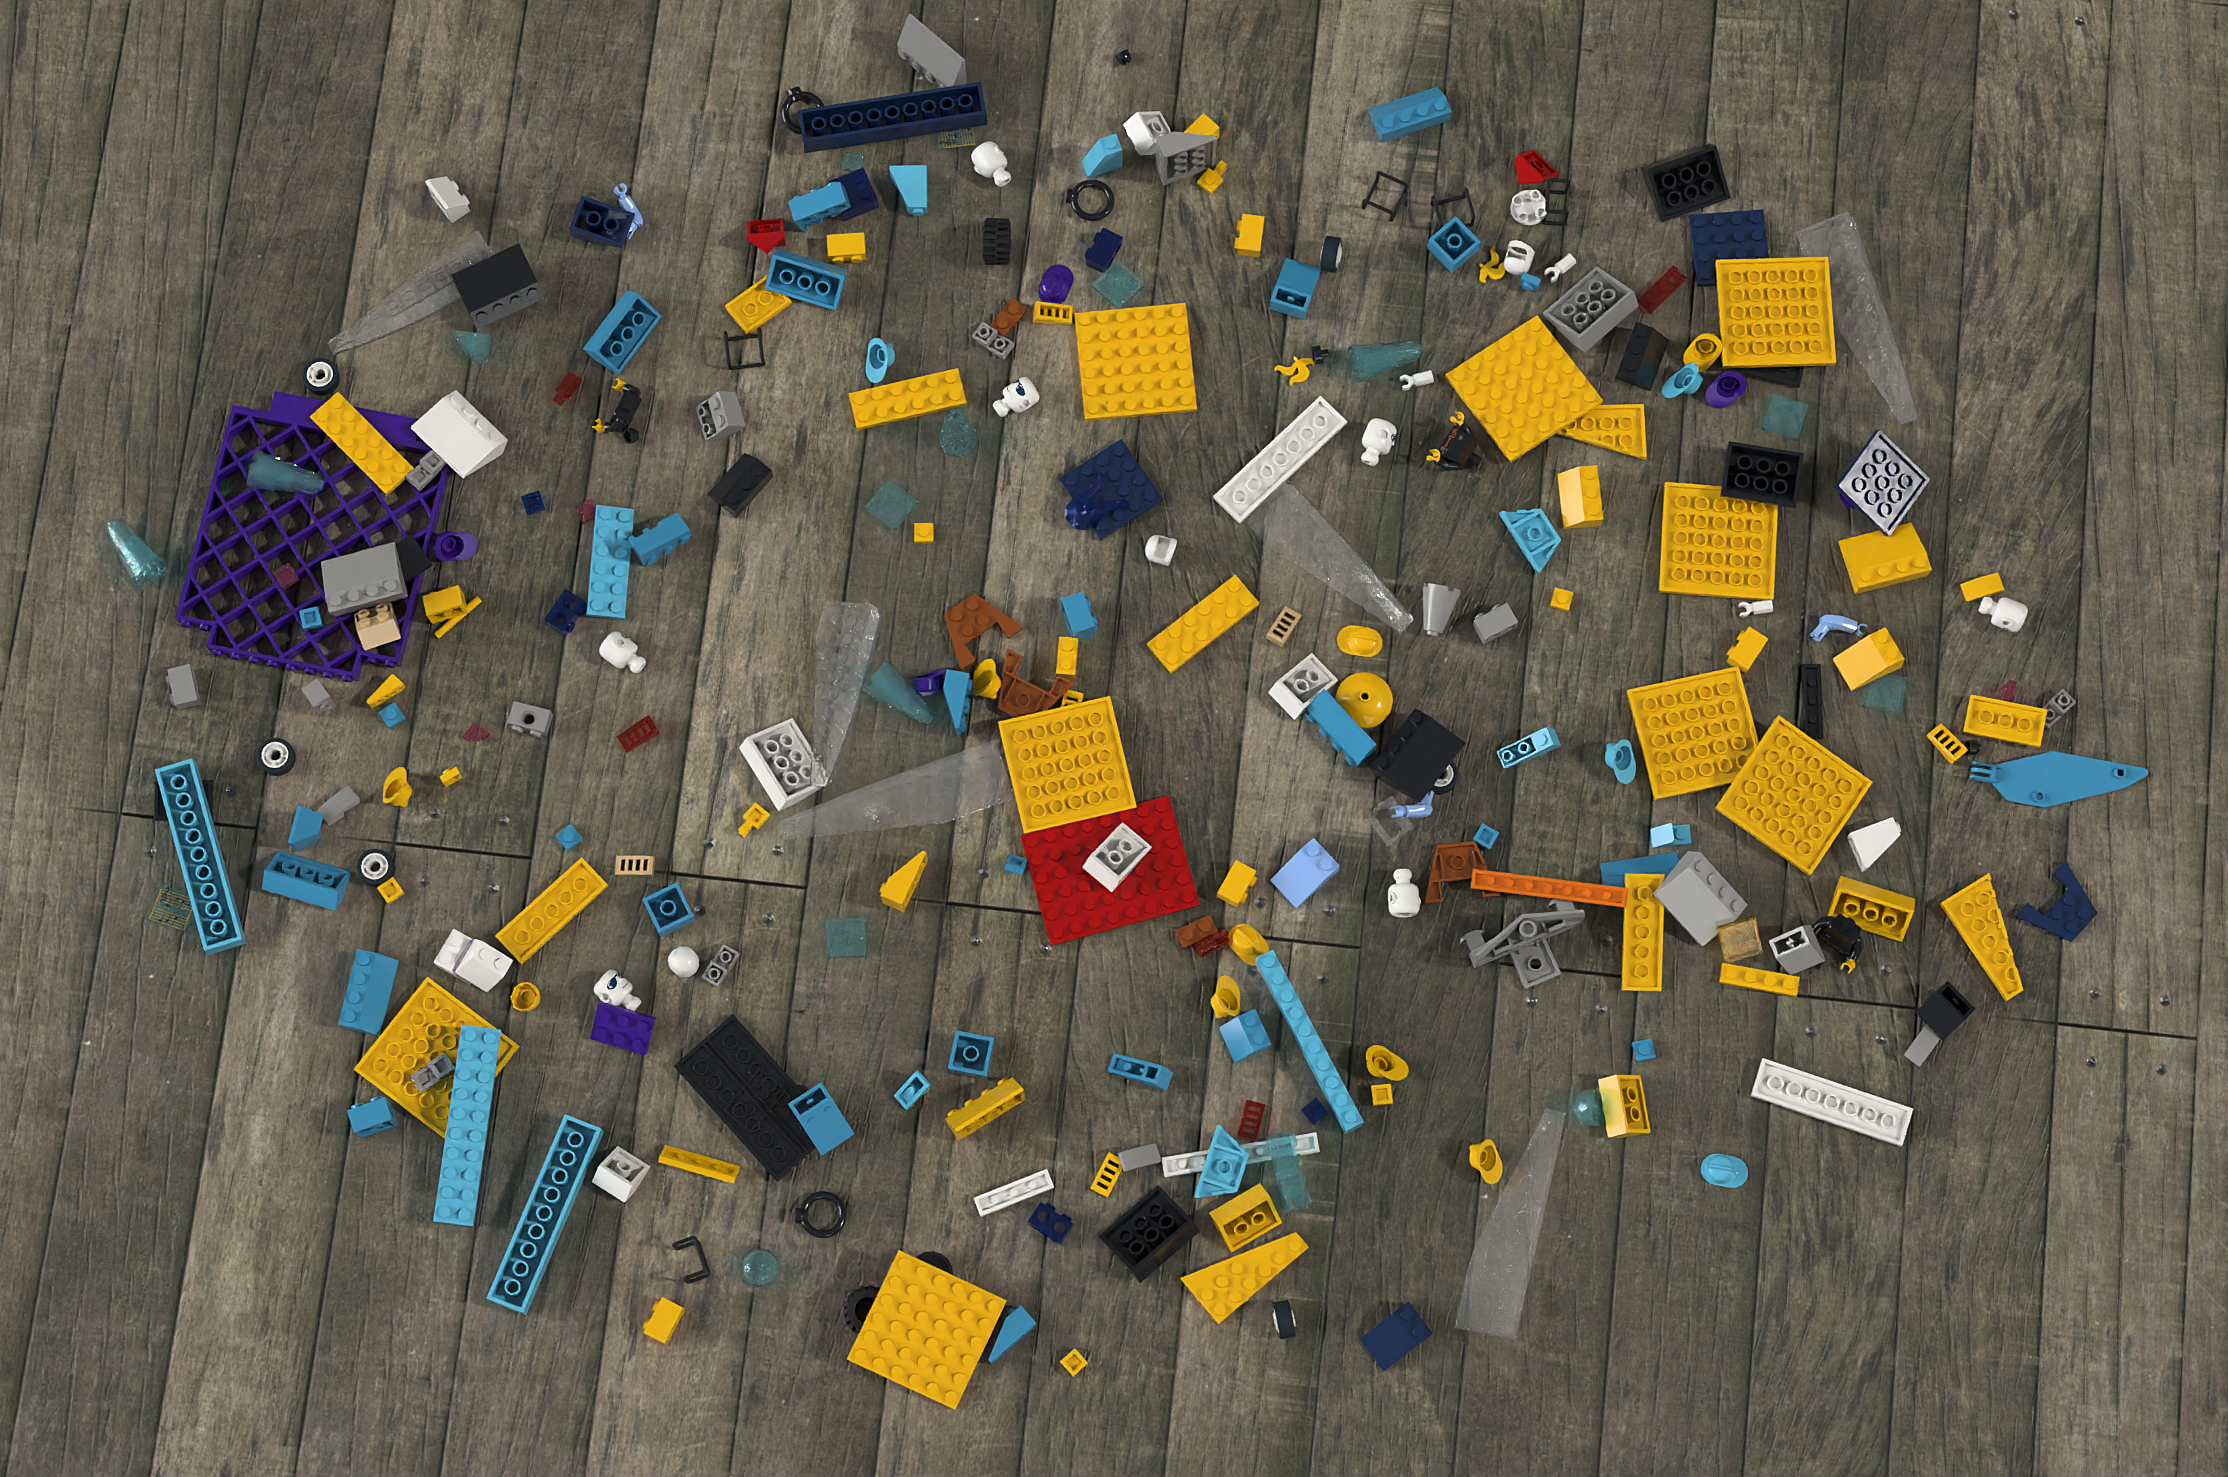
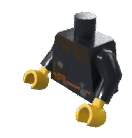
M616 378L615 380L618 381V384L615 387L612 386V388L621 393L624 392L610 422L604 423L598 418L595 420L598 424L592 427L599 433L604 431L619 433L628 429L642 401L639 398L641 395L639 388Z
M1455 412L1458 415L1457 420L1455 417H1450L1451 422L1457 423V426L1454 425L1438 450H1429L1433 456H1427L1428 461H1434L1444 471L1463 470L1467 463L1478 467L1483 459L1474 453L1478 444L1472 430L1465 422L1462 412Z
M1838 913L1834 917L1823 916L1812 926L1814 934L1844 956L1849 957L1841 965V970L1845 965L1850 967L1849 974L1855 968L1854 961H1857L1864 948V942L1860 935L1862 929L1855 924L1852 918H1846L1842 914Z

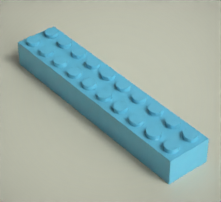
M191 758L155 769L204 951L211 955L247 944L197 763Z
M468 1025L461 1026L433 1222L474 1227L502 1033L500 1029Z
M564 1115L487 1295L489 1301L527 1315L604 1131L601 1128L569 1115Z

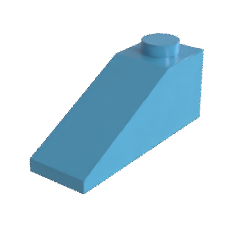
M1115 1053L1108 1068L1109 1073L1167 1091L1173 1072L1162 1065Z
M1021 1305L1018 1308L1014 1306L1007 1312L1008 1317H1006L988 1359L991 1364L1037 1326L1036 1322Z

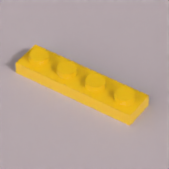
M1722 963L1719 983L1796 997L1800 977Z
M668 1145L664 1146L658 1161L668 1166H674L733 1184L740 1170L738 1165Z

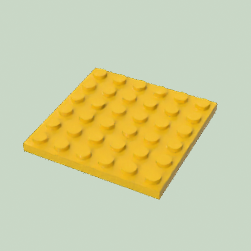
M1828 257L1716 260L1723 368L1827 366L1836 364Z
M1186 303L1074 313L1085 421L1197 411Z
M1538 316L1530 319L1445 374V378L1510 463L1603 403V399Z
M1665 482L1659 593L1773 601L1778 506L1720 496L1721 486Z
M1739 666L1627 690L1655 801L1730 785L1759 743Z
M1110 696L998 722L1024 834L1137 808Z
M1778 715L1715 809L1810 876L1873 782Z
M427 977L356 1065L354 1070L445 1139L455 1070L423 1093H420L410 1077L427 1066L428 1062L443 1053L446 1054L456 1068L462 1025L496 1028ZM501 1033L495 1077L520 1047L503 1033Z
M898 1250L847 1360L952 1409H956L1007 1300Z

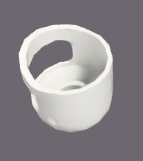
M1511 241L1504 259V267L1513 275H1523L1524 272L1527 273L1529 271L1535 252L1522 241ZM1511 247L1525 249L1527 251V255L1518 253L1514 251Z
M1161 535L1150 537L1145 547L1147 559L1169 566L1176 548L1177 539Z

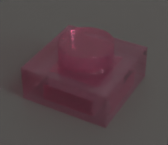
M592 499L574 506L583 525L595 520L596 507Z
M290 563L272 572L283 590L300 580Z
M2009 680L2002 686L2001 696L2004 697L2003 701H2014L2017 681Z

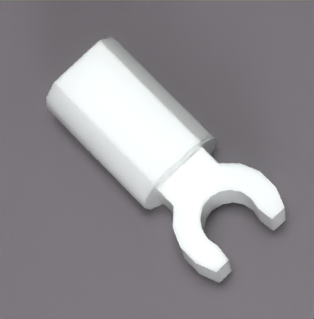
M1568 253L1554 267L1547 268L1544 275L1554 274L1550 281L1554 283L1557 281L1559 274L1562 275L1576 264L1575 258Z
M1431 370L1412 374V376L1402 375L1399 379L1400 381L1408 382L1407 385L1402 386L1403 391L1409 390L1411 386L1417 387L1434 382Z
M1772 600L1751 602V604L1741 602L1738 605V608L1744 607L1747 610L1740 614L1742 618L1747 617L1751 613L1756 615L1773 612Z

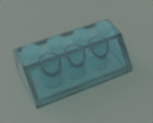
M1291 1131L1267 1136L1266 1141L1284 1214L1308 1209L1309 1204H1311L1309 1192H1305L1304 1185L1307 1182L1305 1174L1300 1171L1299 1165H1302L1300 1154H1296L1295 1146H1297L1295 1134L1292 1135Z

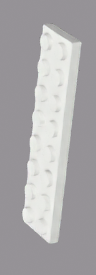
M1320 396L1220 489L1213 498L1241 524L1347 424V421Z
M1764 1058L1761 1060L1751 1092L1752 1097L1900 1147L1903 1145L1913 1108Z

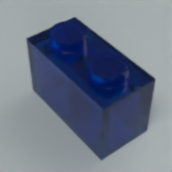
M1103 227L1100 233H1096L1093 239L1094 244L1092 248L1089 247L1084 257L1086 258L1087 266L1106 275L1123 244V237Z

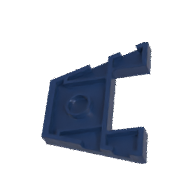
M2064 862L2052 875L2067 888L2062 896L2043 916L2027 903L2015 917L2072 942L2097 915V911L2069 865Z

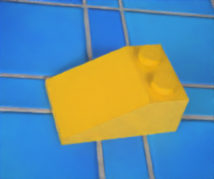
M1885 627L1868 635L1833 658V661L1848 687L1853 691L1902 668L1904 657Z
M925 851L920 852L890 876L887 883L883 882L879 891L883 904L901 912L905 911L928 862Z

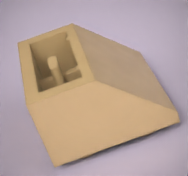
M391 602L380 603L374 608L362 609L354 614L357 633L364 650L401 639L400 629Z

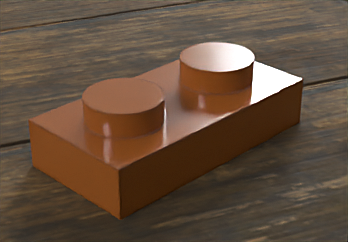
M1012 298L989 326L996 329L1000 335L1006 337L1027 312V308Z
M1210 915L1175 930V934L1183 949L1218 933Z

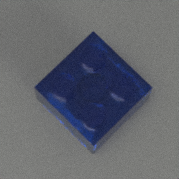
M864 167L829 181V183L840 181L845 187L851 205L850 208L841 212L845 221L879 208L878 198Z

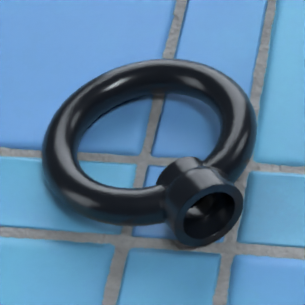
M798 86L786 92L788 98L782 106L781 115L784 124L789 130L802 135L801 128L793 124L789 118L791 104L802 99L811 100L817 107L824 106L818 96L810 92L801 91Z
M1089 179L1080 182L1074 189L1068 188L1066 203L1071 204L1073 211L1080 218L1087 221H1099L1107 217L1113 210L1114 195L1105 183ZM1087 187L1099 188L1107 197V205L1099 213H1087L1078 204L1079 193Z
M826 1191L811 1194L804 1200L801 1208H795V1223H801L806 1232L817 1238H829L836 1235L845 1225L847 1211L843 1201L837 1195ZM820 1199L832 1201L839 1211L837 1223L828 1230H818L808 1221L810 1205Z

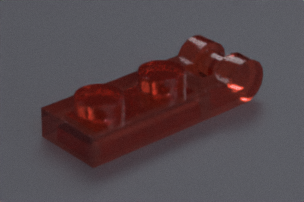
M1674 265L1638 299L1637 302L1648 313L1652 314L1687 280V277L1684 274L1681 275L1677 271L1678 268ZM1671 277L1676 280L1674 283L1669 280Z

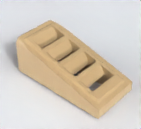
M1285 606L1267 633L1266 639L1283 647L1302 615ZM1288 613L1295 617L1294 621L1286 617L1285 614ZM1284 619L1285 621L1291 623V625L1288 626L1287 624L1281 622V620ZM1278 625L1284 627L1287 631L1285 632L1278 628ZM1277 631V632H1279L1280 634H1282V635H1284V636H1283V637H1280V636H1278L1277 634H1275L1274 632Z
M616 856L615 875L654 878L655 857ZM621 861H625L624 871H621ZM629 861H633L632 871H628ZM637 862H640L639 871H636ZM644 862H647V871H643Z

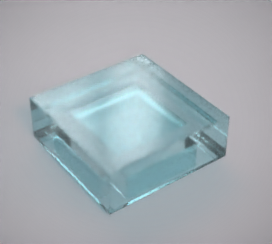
M846 151L842 170L861 174L864 155Z

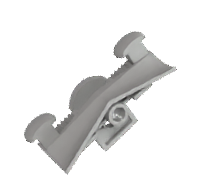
M1552 899L1549 903V908L1556 906L1557 912L1521 914L1496 937L1486 943L1482 937L1486 932L1479 929L1465 934L1461 938L1460 944L1467 942L1471 951L1469 957L1474 968L1509 954L1524 989L1527 990L1561 976L1546 938L1580 925L1585 918V912L1583 909H1575L1572 901ZM1532 960H1538L1541 964V967L1539 969H1533L1530 966V962Z

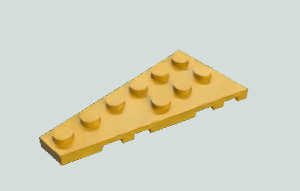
M1295 1232L1184 1276L1180 1280L1219 1325L1309 1247Z

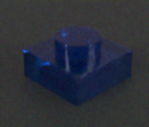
M539 491L521 496L527 516L546 510Z
M1317 1098L1301 1109V1112L1313 1126L1329 1113Z

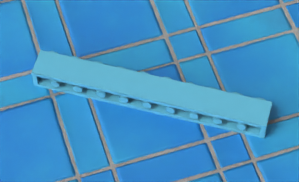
M1274 950L1255 959L1256 966L1342 1130L1347 1134L1361 1127L1364 1121Z

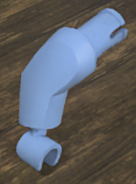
M621 183L622 192L619 191L617 186L614 188V193L621 197L618 199L620 206L623 210L635 213L626 238L629 241L635 230L642 227L643 219L630 195H625L627 186Z
M1826 614L1819 619V625L1810 633V636L1813 637L1812 639L1820 642L1824 635L1831 630H1841L1848 633L1855 632L1858 637H1863L1866 634L1862 633L1859 628L1866 630L1867 625L1860 624L1858 626L1857 621L1845 616Z
M1430 790L1420 803L1404 805L1403 807L1401 805L1391 807L1390 809H1395L1396 815L1391 817L1423 818L1431 815L1433 811L1431 802L1434 792Z

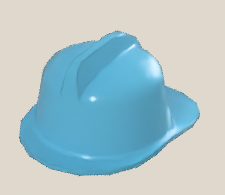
M880 338L872 339L868 346L866 375L869 381L873 383H878L884 378L887 368L895 360L892 344L885 343Z
M1695 363L1686 364L1680 371L1671 376L1662 387V395L1665 398H1673L1679 394L1690 395L1696 392L1703 382L1702 376L1698 373V365Z
M1623 739L1618 743L1607 744L1606 764L1614 769L1618 781L1623 784L1630 783L1636 774V762L1631 743Z
M1711 1154L1703 1160L1701 1174L1708 1183L1737 1188L1746 1181L1748 1169L1746 1164L1737 1157Z

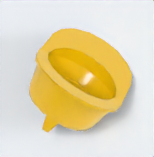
M1714 333L1700 334L1686 349L1683 356L1684 364H1697L1699 372L1707 370L1722 352L1723 345L1721 340Z
M1354 625L1347 626L1338 633L1337 644L1344 653L1372 657L1380 652L1382 638L1374 629Z
M986 659L975 670L972 694L974 696L980 695L984 698L996 699L998 690L1001 687V679L996 674L995 661L993 659Z
M399 767L393 770L385 780L383 802L405 808L412 794V788L407 782L406 769Z
M1239 924L1230 930L1227 938L1228 944L1246 964L1255 966V959L1269 952V946L1265 939L1250 925Z
M1226 975L1218 979L1216 993L1211 998V1006L1215 1011L1216 1018L1228 1017L1230 1015L1238 1016L1240 1014V990L1236 982Z
M1373 1045L1367 1049L1366 1064L1368 1071L1377 1078L1386 1077L1396 1081L1407 1077L1409 1068L1402 1058L1380 1045Z
M1486 1139L1482 1143L1470 1145L1469 1160L1471 1166L1480 1171L1483 1179L1488 1184L1497 1183L1501 1178L1503 1167L1494 1142Z

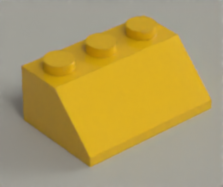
M1597 465L1576 467L1559 473L1557 477L1563 529L1601 526L1603 510Z
M1613 1075L1599 1079V1091L1602 1098L1608 1138H1622L1651 1133L1641 1075Z
M1260 1183L1209 1212L1231 1253L1282 1223L1269 1194Z

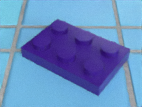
M600 1001L590 1039L646 1055L656 1017Z

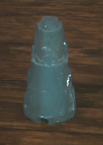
M1412 341L1352 345L1347 350L1348 360L1351 359L1349 368L1353 379L1358 383L1418 360L1417 358L1423 354L1421 344Z
M951 409L945 417L940 429V445L946 453L948 452L954 457L965 456L973 451L977 443V433L961 410Z
M255 450L252 457L255 461L250 464L247 487L272 491L274 489L287 492L297 491L309 494L318 493L319 490H323L324 480L316 472L298 467L299 465L281 460L282 458L263 453V451Z
M116 519L111 520L107 524V535L113 542L120 560L129 573L134 585L138 588L146 587L144 583L148 582L152 585L161 579L167 571L164 566L168 567L165 560L137 536L125 522Z
M887 661L877 669L870 678V683L867 682L863 688L866 694L922 725L924 723L928 725L935 717L932 714L934 711L925 703L923 698L916 693V690Z

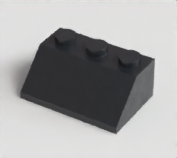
M1636 322L1615 379L1651 391L1669 340L1655 328Z
M744 453L713 487L708 496L737 518L773 478L772 470L759 459Z

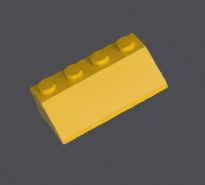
M1840 876L1828 916L1834 917L1838 913L1842 914L1846 918H1852L1855 924L1861 927L1862 930L1902 942L1914 913L1915 899Z

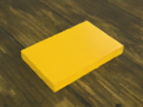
M768 275L725 305V309L746 335L755 331L792 304L788 296L764 289Z

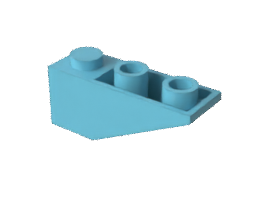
M1545 727L1496 752L1503 768L1506 769L1560 747L1561 744L1554 728Z

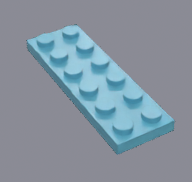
M596 505L586 616L618 620L625 619L631 553L628 537L632 536L634 509Z

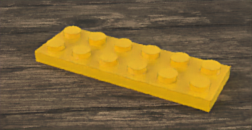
M958 368L848 393L857 430L967 405Z
M339 392L334 394L310 416L321 430L387 496L414 469Z
M1234 575L1150 640L1147 646L1171 674L1259 606V602L1240 579Z
M581 857L497 933L495 937L522 965L608 887V884Z
M1625 873L1624 887L1628 888L1623 920L1621 990L1661 991L1664 906L1653 893L1665 880V874Z

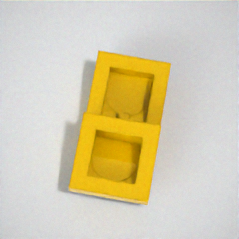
M1999 573L1960 584L1967 603L2005 591Z

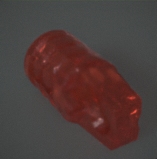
M568 371L564 380L555 390L557 394L553 401L562 406L566 399L570 400L582 380L577 375Z
M1222 930L1194 942L1193 945L1199 957L1203 958L1230 942L1226 931Z

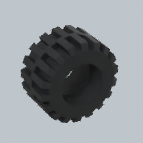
M986 218L983 231V261L985 265H1008L1011 250V222L1007 218Z
M869 1285V1287L860 1286L861 1288L854 1289L853 1293L847 1296V1300L844 1302V1319L855 1334H859L864 1323L857 1316L858 1306L867 1300L874 1301L880 1290L879 1287L876 1288L872 1285Z

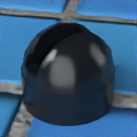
M1128 49L1115 56L1121 65H1126L1131 61Z
M635 428L624 430L623 438L627 444L635 443L639 439V431Z
M1967 740L1965 743V747L1968 749L1966 754H1978L1980 752L1978 748L1981 747L1980 743L1976 740Z

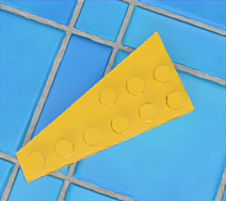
M1644 404L1598 405L1556 433L1644 460L1647 458Z
M1990 873L1941 902L1940 905L2004 1000L2008 1001L2021 993L2023 987L2014 963L2012 949L2009 946L2001 911L1995 898L1996 894L1991 884Z

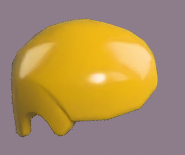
M529 982L518 984L510 996L513 1008L522 1012L535 1009L540 1003V992L537 986Z

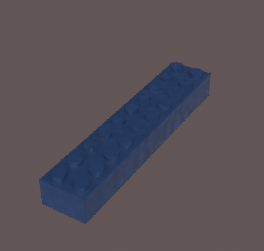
M981 82L798 110L805 153L987 125V113Z

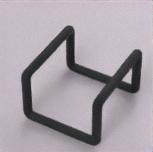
M1377 171L1372 188L1367 198L1362 202V209L1364 210L1367 204L1389 213V221L1392 222L1405 198L1408 184L1386 173ZM1380 175L1404 186L1403 193L1394 212L1369 201L1379 182Z
M1547 179L1546 190L1543 192V196L1546 199L1545 211L1553 214H1565L1563 222L1546 221L1545 216L1542 220L1543 224L1566 225L1569 212L1565 210H1550L1549 197L1550 194H1567L1570 186L1569 179ZM1550 182L1566 183L1565 190H1550Z
M1464 188L1463 195L1436 201V197L1432 195L1430 204L1435 207L1439 221L1438 231L1443 227L1438 205L1467 198L1472 216L1471 223L1464 225L1467 228L1474 225L1475 213L1467 188Z
M760 327L757 328L758 334L728 337L727 331H724L728 369L735 370L765 366ZM758 338L761 363L731 366L728 341Z
M690 1236L672 1243L675 1250H681L694 1244L696 1246L703 1270L685 1276L683 1279L687 1284L707 1278L711 1274L702 1246L696 1236Z

